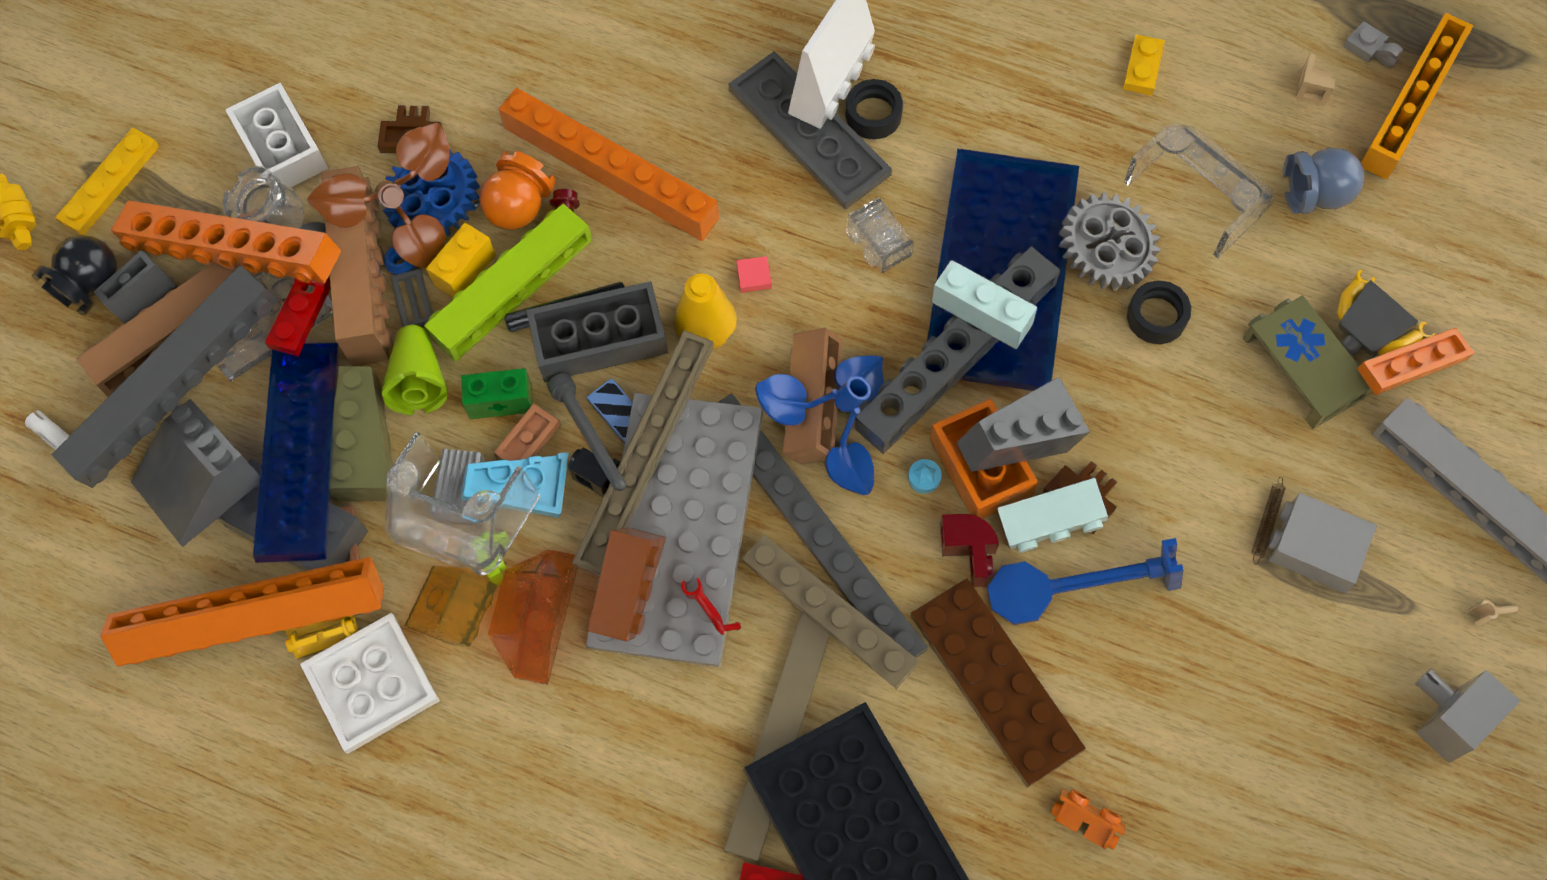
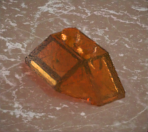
M546 550L505 570L488 636L515 679L545 685L549 683L578 570L572 564L575 557L574 554Z

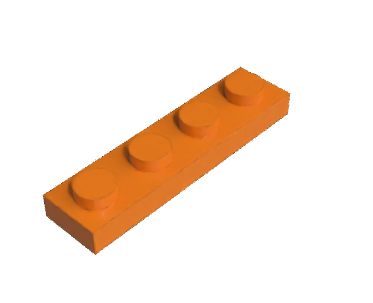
M1453 328L1364 361L1357 370L1373 393L1378 395L1464 362L1475 353L1457 328Z

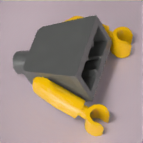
M1358 270L1353 281L1341 293L1337 316L1340 320L1339 329L1347 335L1341 341V344L1352 357L1363 349L1373 358L1377 354L1383 355L1436 335L1435 332L1432 335L1425 334L1422 329L1427 325V322H1421L1417 326L1418 320L1374 283L1375 277H1372L1369 281L1363 280L1360 277L1363 270Z

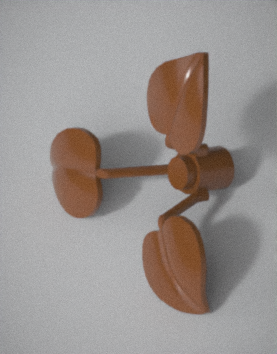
M438 123L412 129L400 138L396 146L398 163L404 169L411 170L409 174L396 179L394 182L389 180L380 182L376 186L375 192H372L369 196H365L366 183L362 178L349 173L338 174L321 182L308 196V203L328 222L344 228L355 226L364 219L367 212L365 202L377 199L383 206L394 208L405 222V225L396 227L392 232L394 249L400 257L410 264L427 268L445 246V231L436 218L426 214L417 215L410 221L400 206L404 198L400 186L413 179L416 174L425 181H434L445 172L450 156L447 136Z

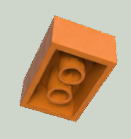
M992 399L932 424L930 441L969 513L982 519L997 513V508L1032 497L1038 484L1027 461L974 472L969 468L957 442L978 421L998 411Z

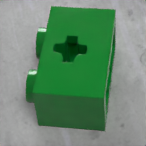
M526 368L461 375L462 403L470 420L525 414L533 405L532 383Z

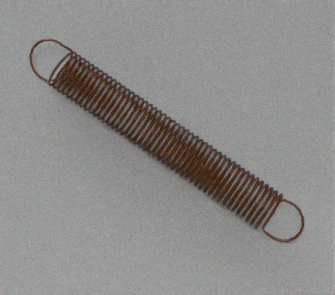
M1272 485L1271 495H1269L1270 498H1268L1269 501H1267L1263 513L1264 517H1262L1263 520H1261L1262 523H1260L1261 526H1259L1254 541L1255 545L1252 548L1253 555L1260 553L1258 555H1263V557L1265 555L1274 527L1273 523L1276 520L1274 516L1278 514L1282 501L1281 498H1283L1282 495H1284L1286 488L1281 489L1280 487L1277 489L1279 486L1273 487Z

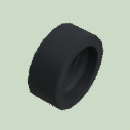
M869 79L856 84L848 93L846 100L845 116L847 124L863 138L875 140L889 136L896 131L901 123L903 111L901 93L894 85L885 80ZM878 98L889 103L892 112L890 116L882 120L873 121L861 117L857 113L856 108L858 103L865 99Z
M1160 280L1147 282L1138 288L1128 306L1127 320L1130 329L1138 338L1147 343L1161 345L1170 343L1181 336L1191 317L1192 306L1187 294L1177 285ZM1157 298L1171 303L1178 314L1176 322L1167 327L1154 326L1147 322L1140 312L1143 302L1147 299Z

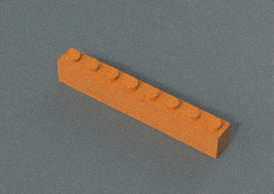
M516 87L499 107L498 110L504 129L698 240L703 241L719 220L718 202L716 199Z
M372 557L108 614L100 637L117 667L127 664H139L145 660L163 656L171 657L177 653L195 649L203 650L210 646L227 642L235 643L242 639L259 635H271L282 630L303 628L310 624L335 621L342 617L360 613L367 614L381 609L384 586Z

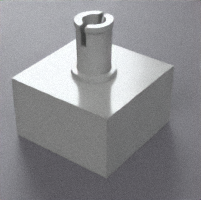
M1430 668L1420 677L1421 679L1417 680L1415 685L1419 686L1439 707L1416 733L1450 763L1475 750L1515 708L1520 700L1487 670L1454 691Z

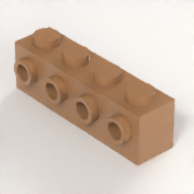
M826 327L793 334V345L790 352V376L798 379L806 389L807 398L805 402H811L829 394L833 389H839L834 380V372L841 363L843 339ZM830 399L813 408L805 409V420L801 424L795 426L785 425L783 454L800 464L825 461L828 452L835 447L838 412L835 399Z

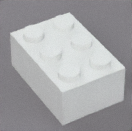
M281 83L225 109L273 196L328 169L319 149Z

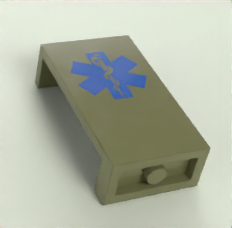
M1303 295L1293 301L1286 299L1274 308L1273 313L1267 316L1264 313L1260 314L1249 322V329L1243 338L1244 341L1249 343L1257 338L1312 408L1305 418L1312 429L1365 399L1370 393V387L1357 370L1359 365Z

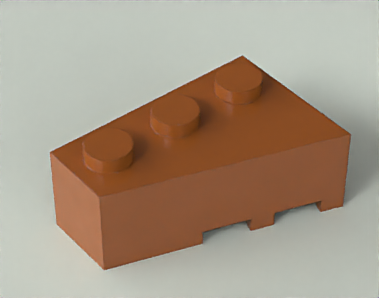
M630 527L611 530L588 625V632L626 642L634 639L636 634L640 635L645 621L643 611L651 595L653 579L666 541L665 536Z

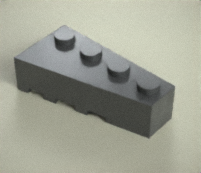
M1060 377L978 421L957 442V445L969 468L974 472L1067 453L1090 431Z

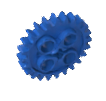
M450 148L448 166L439 178L434 181H425L416 174L413 179L400 186L404 194L400 206L410 221L415 216L421 214L432 216L441 223L447 237L450 236L449 228L451 226L458 230L460 229V224L458 223L460 219L469 221L466 211L476 210L471 201L479 199V195L475 190L480 188L476 180L478 175L473 170L469 161L464 159L459 152L453 154ZM393 166L392 169L396 175L394 177H386L385 179L394 182L396 179L409 174L411 170ZM386 207L383 210L394 228L405 225V222L394 208Z

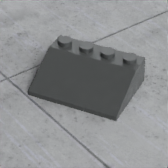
M189 399L184 404L177 406L164 419L131 483L183 547L264 479L197 405Z

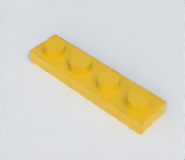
M132 127L56 215V220L78 235H85L160 147L157 141Z

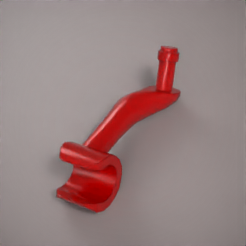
M698 578V587L693 592H688L685 580L682 581L681 588L685 596L698 602L720 634L725 635L726 631L741 629L740 622L723 624L719 612L703 593L704 588Z

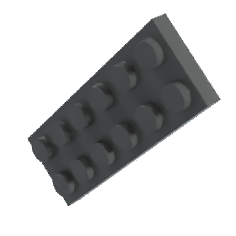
M773 51L728 84L729 91L846 210L892 175V168L837 113L832 120L827 118L821 129L788 114L797 73Z

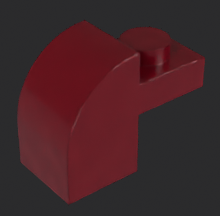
M942 514L940 522L942 557L969 555L971 584L973 587H985L988 576H993L992 555H986L996 554L999 545L996 532L987 521L976 515Z

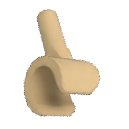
M1485 600L1471 607L1469 612H1477L1481 619L1475 621L1474 624L1476 626H1483L1500 615L1517 613L1519 607L1516 604L1495 606L1492 602Z

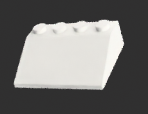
M836 0L802 51L788 114L819 129L822 128L827 118L833 119L839 106L838 100L846 98L851 87L850 81L858 79L863 68V60L868 62L875 49V45L872 44L875 30L866 0Z

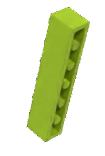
M564 203L556 210L548 212L544 220L536 228L528 230L522 236L520 242L499 256L495 264L488 270L481 271L471 285L465 290L457 292L446 307L430 316L428 322L424 325L430 338L457 362L505 319L506 314L518 308L593 241L589 225Z

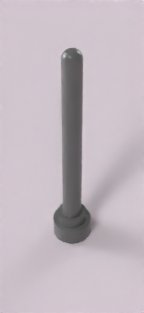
M559 373L553 376L547 384L552 397L565 404L613 489L623 491L626 483L575 398L576 385L571 376L567 373Z

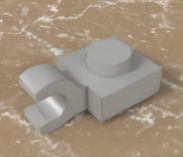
M1364 21L1344 44V48L1369 63L1374 57L1388 68H1392L1399 60L1397 57L1403 51L1402 47L1398 44L1386 43L1388 36Z

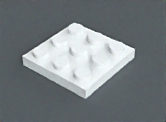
M393 613L384 616L300 664L337 739L347 754L440 701Z

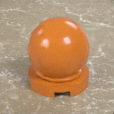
M504 151L496 163L498 172L493 173L482 187L479 195L480 208L495 227L513 231L525 228L537 217L542 204L541 198H546L550 195L556 185V180L553 175L547 177L541 171L543 164L531 156L519 151H515L512 156L507 151Z

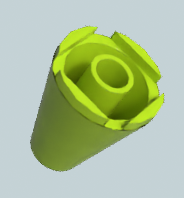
M406 325L400 328L395 336L381 391L384 403L391 410L405 415H414V410L421 409L425 410V414L433 412L446 402L447 385L428 332L418 325Z

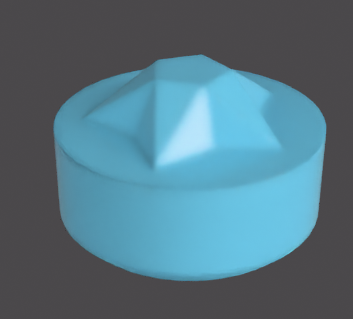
M918 460L909 469L908 482L912 489L918 493H931L940 485L941 469L932 460Z

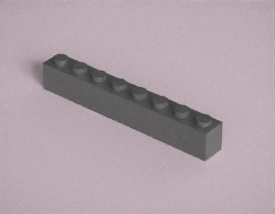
M240 265L51 455L76 481L91 488L102 482L108 476L109 471L121 459L127 457L131 453L132 448L145 435L151 433L156 424L169 411L177 407L180 399L191 388L196 387L202 381L203 376L215 364L220 363L225 358L226 353L238 341L244 339L250 329L262 317L270 313L278 299Z

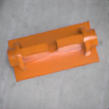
M1062 789L1059 799L1064 801L1063 804L1056 801L1050 811V814L1055 816L1054 820L1076 833L1082 822H1085L1089 826L1083 837L1103 849L1109 847L1114 850L1120 837L1115 835V832L1121 835L1125 833V824L1121 823L1122 817L1108 808L1103 807L1102 810H1099L1088 804L1090 799L1074 789H1071L1070 792Z

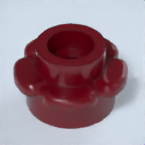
M557 189L553 192V199H550V205L555 207L556 210L564 203L574 212V209L580 206L577 199L578 193L571 189Z

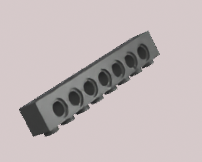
M1031 246L1024 254L1017 253L1009 262L1008 269L1002 275L997 273L990 281L1025 301L1036 305L1056 285L1060 269ZM1021 281L1027 286L1019 287L1014 282ZM956 315L952 316L945 324L944 331L937 338L932 336L922 347L923 352L916 359L913 357L909 358L902 365L900 374L893 381L888 379L881 385L877 392L879 395L871 402L867 400L859 407L860 413L855 418V430L884 454L999 339L981 329L972 327L970 323ZM959 344L963 349L953 350L949 345ZM929 365H937L942 370L938 372H932L928 370L926 367ZM914 386L920 391L910 394L904 388ZM885 408H893L898 413L893 416L885 415L882 412V410Z

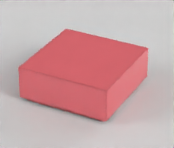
M767 256L736 260L741 293L772 289Z

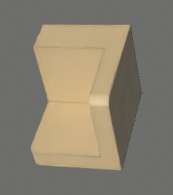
M1309 53L1301 71L1295 99L1325 106L1334 90L1336 79L1332 78L1333 74L1331 72L1313 68L1316 55Z

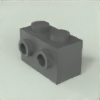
M141 250L99 286L94 293L113 314L126 324L136 317L141 310L152 306L162 299L167 292L178 286Z

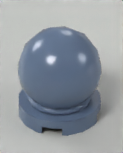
M1328 147L1317 151L1311 157L1307 152L1300 151L1287 155L1284 162L1283 178L1289 177L1290 192H1285V198L1294 214H1309L1314 211L1316 206L1322 209L1336 210L1351 204L1364 185L1363 165L1357 157L1346 149Z

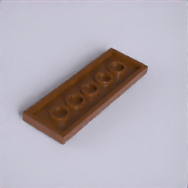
M968 578L911 612V618L1027 788L1086 749Z

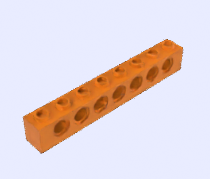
M129 200L110 230L120 239L119 243L124 248L133 252L143 250L156 256L165 254L179 260H185V258L193 259L205 265L209 263L220 264L228 269L238 268L241 265L251 273L265 272L278 278L288 276L305 283H310V281L325 283L341 253L338 246L324 232Z

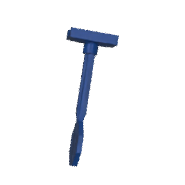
M1176 538L1162 540L1161 556L1146 559V562L1050 580L1048 575L1026 561L1004 565L988 585L992 611L1011 624L1018 625L1038 621L1052 601L1054 594L1145 577L1150 579L1163 577L1168 591L1181 589L1184 570L1182 564H1177Z

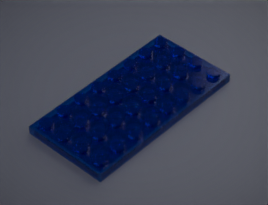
M957 149L937 280L949 262L953 260L990 281L997 273L1002 275L1008 269L1009 262L1017 253L1024 254L1031 246L1060 269L1056 285L1035 305L1037 311L1033 325L1018 348L1015 349L999 340L960 380L1034 391L1052 381L1067 259H1064L1063 255L1068 250V248L1059 246L1064 237L1059 235V232L1064 227L1062 221L1075 205L1079 166ZM1021 281L1014 282L1019 287L1027 286ZM934 303L927 341L932 336L937 338L944 331L943 328L947 321L954 316V314ZM959 344L949 345L953 350L963 349ZM929 365L926 367L928 370L932 372H938L942 370L937 365Z

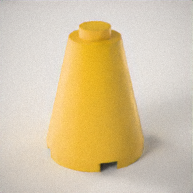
M704 273L695 274L687 280L674 314L675 330L679 338L685 330L713 341V349L718 348L726 343V339L736 329V311L713 277Z

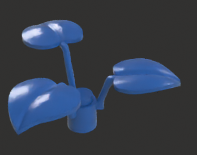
M857 356L844 360L837 366L834 372V380L839 389H833L829 394L811 402H805L807 398L806 389L793 376L776 374L764 381L758 382L755 391L760 406L770 418L783 425L795 426L801 424L805 420V409L813 408L830 399H835V404L841 411L850 412L849 419L839 441L840 447H834L828 452L825 459V467L829 477L838 486L860 495L870 494L874 485L872 458L867 449L860 443L854 442L847 445L846 441L854 420L860 413L859 406L867 400L871 402L879 395L877 392L884 383L882 371L883 357Z

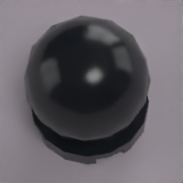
M80 234L68 237L58 244L52 254L51 268L40 265L32 274V278L36 281L42 279L45 282L42 288L66 307H69L71 303L80 307L77 310L78 314L85 316L93 307L89 296L96 295L94 291L117 272V262L113 251L105 242L94 236Z

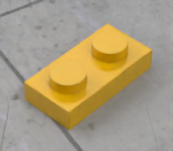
M1135 35L1123 90L1152 96L1165 40Z

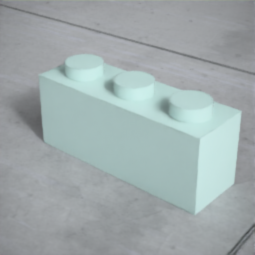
M953 260L949 262L934 285L932 303L1015 349L1018 348L1033 325L1037 311L1035 305Z
M1095 478L997 508L1011 550L1018 548L1019 553L1038 548L1037 542L1049 538L1051 543L1066 540L1071 537L1069 532L1083 529L1084 533L1101 529L1103 528L1102 522L1108 521V515Z

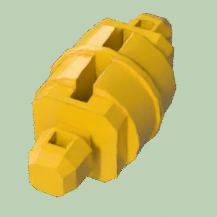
M0 173V238L10 239L17 250H27L33 242L30 232L37 226L32 211V204L27 199L20 185L9 183L6 176Z

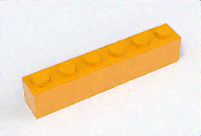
M1445 12L1362 159L1363 169L1385 180L1389 178L1474 25Z

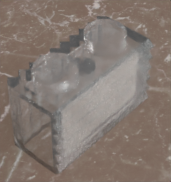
M880 197L847 215L846 233L854 244L859 242L862 246L864 258L871 267L876 265L880 272L884 273L886 270L912 256L913 240L906 234L902 225L895 219V216L888 210V207L885 206Z

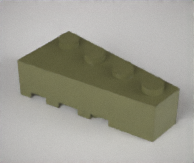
M339 366L325 489L335 501H400L395 481V468L390 451V437L385 420L386 414L381 383L371 366Z

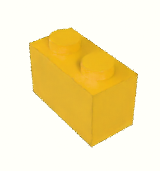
M464 223L428 265L426 270L433 285L453 298L457 292L465 290L475 281L477 275L487 267L496 254L488 236Z

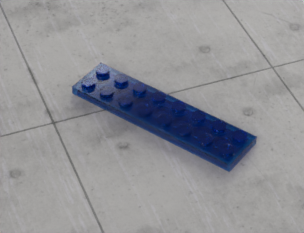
M304 343L298 357L272 349L253 549L255 563L327 559L333 461V416L339 363L338 343Z

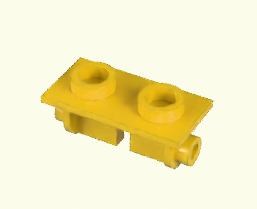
M354 615L346 616L335 621H323L307 625L303 628L287 629L285 632L288 639L285 640L289 653L293 652L295 659L335 645L358 632L359 628Z

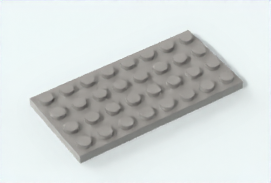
M634 393L623 455L652 395ZM688 400L629 525L630 528L666 537L653 579L651 595L643 611V615H645L643 629L640 635L636 634L634 639L627 642L589 632L586 643L588 649L721 668L727 631L725 635H722L715 629L698 602L685 596L681 583L685 580L687 591L693 592L698 587V578L703 585V593L719 612L723 624H728L763 417L762 408Z

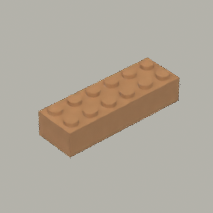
M359 166L321 172L322 182L338 174H354L362 178L366 183L365 196H369L372 193L369 177H363ZM377 199L365 202L367 208L366 215L355 226L338 227L325 219L326 234L341 250L330 273L335 340L351 366L389 360L388 348L393 347L391 331L386 329V320H390V310L387 301L383 299V292H387V281L384 273L381 274L380 265L384 264V253L382 247L378 246V238L382 237V229L379 219L375 218V211H379V201Z

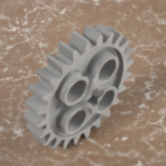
M1105 192L1098 199L1094 194H1091L1087 200L1082 198L1067 213L1068 215L1062 221L1064 227L1059 232V235L1064 237L1059 246L1068 248L1063 258L1073 259V263L1069 268L1075 269L1079 267L1081 271L1078 278L1081 279L1088 275L1090 276L1089 285L1092 286L1098 280L1102 290L1110 283L1114 291H1117L1121 285L1125 289H1129L1133 283L1138 285L1153 270L1152 267L1158 262L1155 256L1161 250V248L1155 246L1160 236L1151 235L1156 225H1147L1146 223L1150 215L1145 214L1141 216L1139 214L1140 205L1135 206L1133 209L1129 207V198L1123 203L1119 202L1118 194H1115L1111 200L1108 199Z

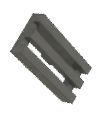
M418 268L390 276L402 327L414 324L423 328L433 312L421 269ZM416 277L426 315L424 318L420 316L411 278ZM400 281H405L414 321L409 322L399 284Z

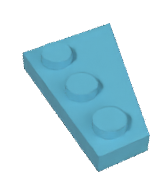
M569 452L547 457L533 456L513 461L499 460L468 464L465 468L461 499L558 518L562 510Z

